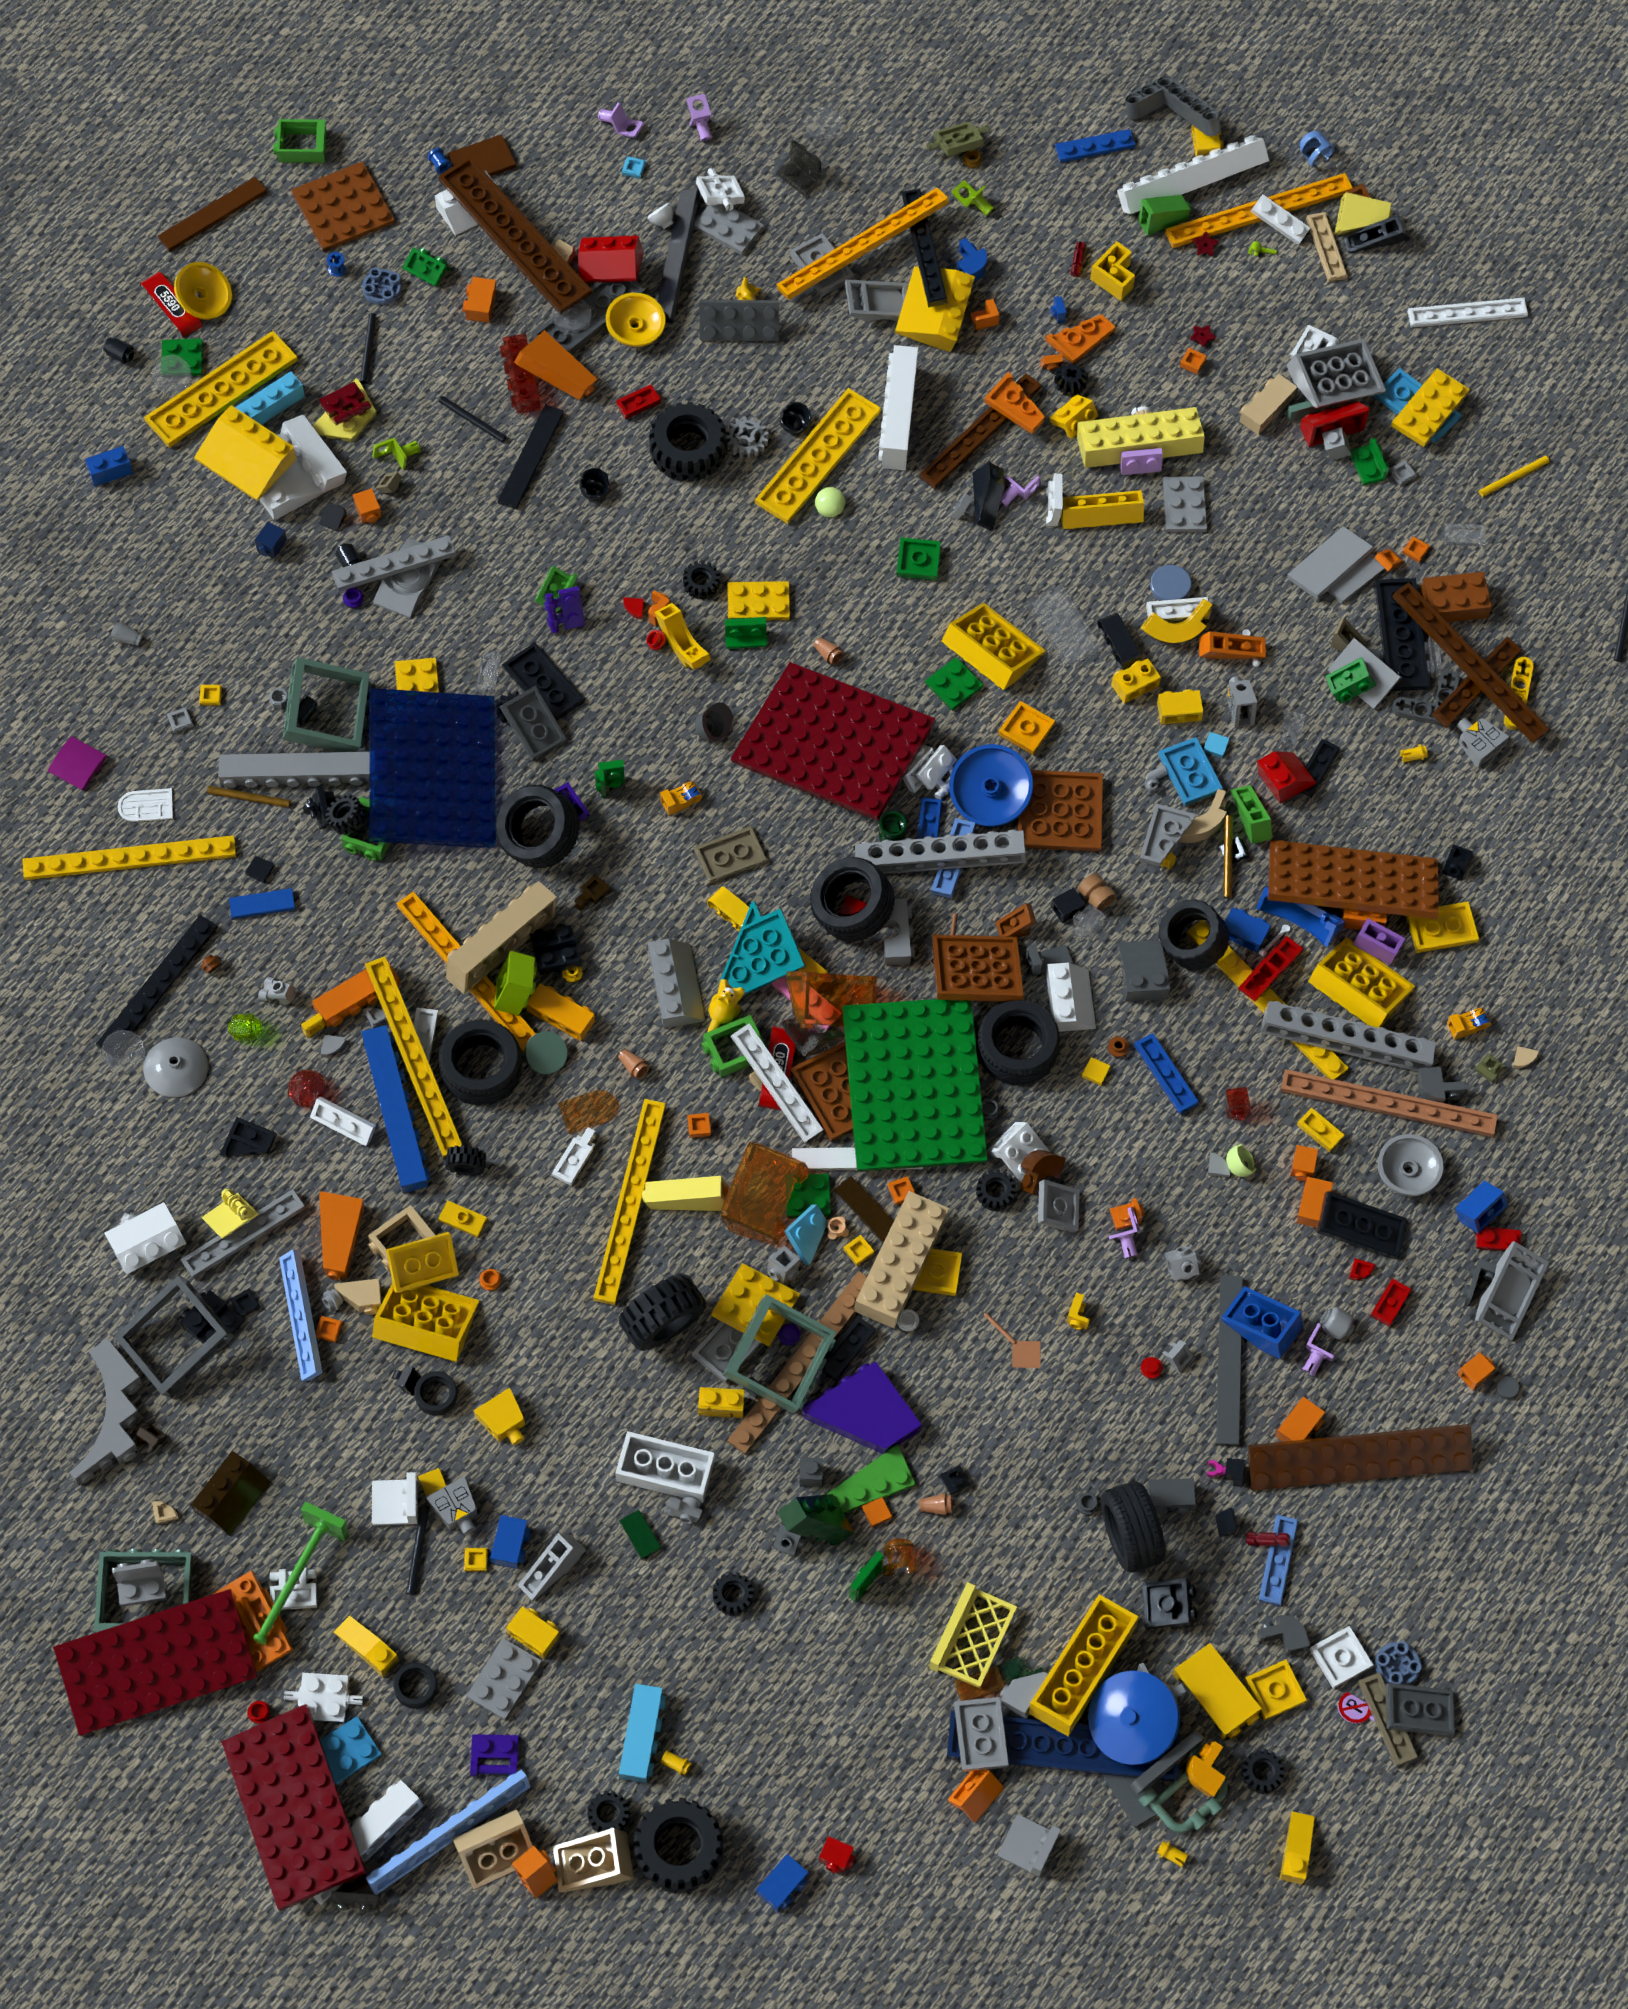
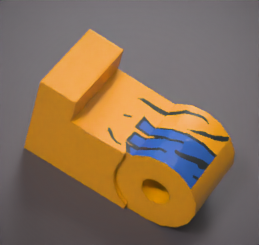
M694 781L687 782L671 791L667 789L660 792V801L668 815H672L699 802L703 797Z
M1477 1008L1461 1015L1457 1013L1449 1016L1447 1025L1454 1040L1488 1028L1491 1022L1485 1009Z

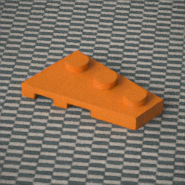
M1101 314L1080 322V325L1069 329L1067 327L1062 329L1060 333L1055 335H1046L1045 341L1074 365L1115 331L1116 326Z
M1008 371L984 398V403L1033 434L1044 422L1045 416L1033 401L1027 398L1022 387L1016 384L1012 379L1013 376Z

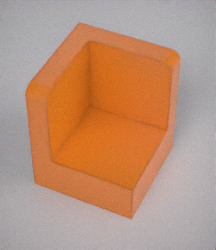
M994 299L986 300L985 310L970 314L975 330L996 326L999 323V313Z

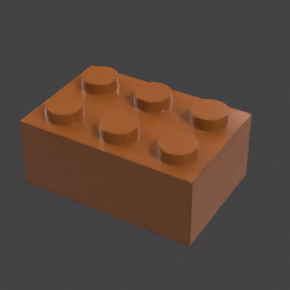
M1484 572L1423 578L1420 588L1422 597L1446 622L1489 617L1492 606Z

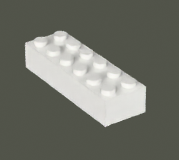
M894 345L893 353H889L878 461H882V468L906 470L918 347Z

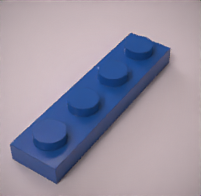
M1130 129L1055 144L1060 163L1135 148V142Z
M1151 1033L1136 1041L1134 1047L1179 1115L1197 1106L1199 1101L1155 1035Z

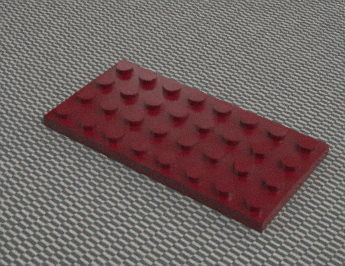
M232 1589L53 1646L79 1736L258 1678Z
M307 1704L221 1741L277 1909L280 1912L367 1873Z

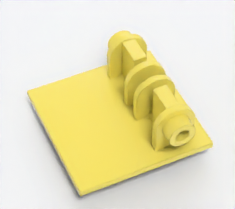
M224 1189L221 1194L224 1201L222 1204L201 1217L221 1239L232 1234L235 1230L259 1215L238 1193L235 1194L231 1189Z

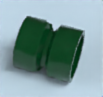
M895 811L885 813L879 821L880 842L884 840L899 841L905 839V817Z

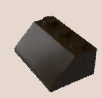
M231 1451L191 1503V1506L196 1514L230 1536L271 1481L250 1462L234 1451Z

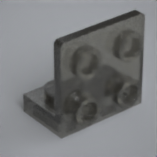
M793 140L790 142V161L777 171V176L803 197H806L821 184V160L816 155H812L807 151L803 144Z
M809 1015L787 1019L781 1023L786 1034L790 1036L803 1057L820 1054L833 1048L845 1037L841 1029L827 1030L821 1033Z

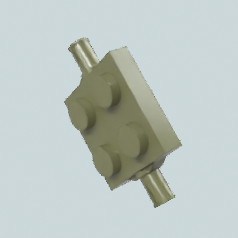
M965 122L933 132L935 141L926 143L927 149L931 151L940 148L947 156H956L961 152L975 150L978 147L984 146V140L981 135L991 133L990 126L976 128L970 122Z

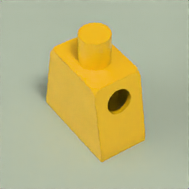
M510 1388L474 1410L475 1418L498 1442L508 1437L513 1446L524 1440V1436L519 1430L525 1426L524 1417Z

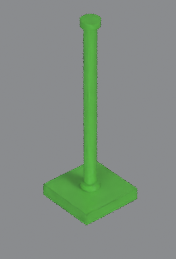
M305 1501L301 1508L304 1523L316 1528L260 1631L254 1635L253 1639L262 1645L266 1644L268 1633L323 1534L327 1533L345 1542L349 1535L346 1520Z

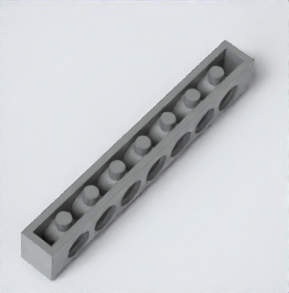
M1018 830L999 833L991 831L986 834L968 833L962 836L946 835L945 837L937 838L928 836L924 839L906 838L899 841L884 840L875 843L866 841L861 844H855L856 857L871 861L883 874L1026 863L1024 831ZM1002 845H1007L1006 848H1000ZM980 847H987L984 850L979 849ZM961 848L966 849V850L961 851V852H960V851H957L958 849H961ZM939 850H944L943 853H936ZM917 852H924L921 855H916ZM898 853H901V854H902L901 856H898V857L894 856V855H896V854H898ZM876 855H881L880 858H873Z
M1277 1001L1268 1002L1264 1011L1261 1033L1416 1072L1419 1071V1068H1429L1432 1066L1436 1042L1429 1041L1426 1038H1417L1406 1033H1397L1382 1027L1377 1028L1362 1022H1353L1342 1017H1333L1322 1012H1313L1302 1007H1293Z

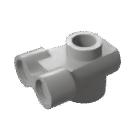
M267 977L264 981V988L259 991L258 997L262 1001L278 999L283 1005H287L295 998V988L293 985L281 982L277 978Z
M671 1497L666 1504L664 1514L679 1517L680 1521L685 1524L697 1523L702 1512L699 1509L701 1502L693 1497H684L683 1502Z

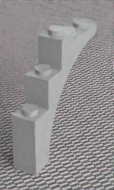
M108 1338L89 1351L104 1380L106 1413L102 1429L94 1446L86 1457L69 1472L77 1485L81 1482L87 1483L94 1476V1472L100 1468L105 1469L112 1463L111 1459L115 1458L119 1464L123 1461L128 1462L136 1455L135 1452L138 1450L135 1443L123 1429L134 1426L138 1421L137 1418L140 1417L138 1411L127 1399L126 1395H132L140 1388L141 1380Z

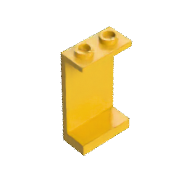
M1211 1643L1174 1669L1172 1675L1177 1681L1181 1679L1221 1730V1738L1223 1740L1228 1736L1230 1739L1234 1738L1242 1731L1240 1727L1246 1723L1250 1726L1260 1718L1258 1714L1262 1708Z

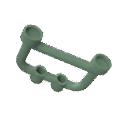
M1202 1745L1198 1746L1187 1757L1197 1756L1200 1758L1199 1751ZM1186 1771L1159 1795L1151 1788L1138 1801L1144 1807L1148 1804L1173 1832L1186 1833L1193 1827L1197 1831L1207 1822L1204 1818L1207 1814L1211 1813L1213 1816L1223 1807L1220 1803L1225 1799L1228 1792L1225 1780L1217 1794L1183 1824L1176 1823L1161 1805L1189 1781Z

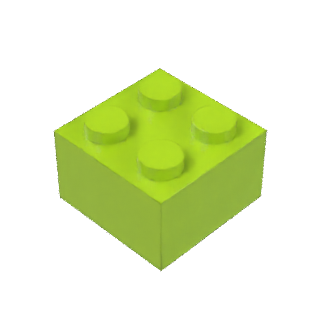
M514 951L509 952L496 978L495 1010L519 1016L522 1008L527 1007L529 995H533L536 983L533 982L537 972V967L534 966L535 957Z

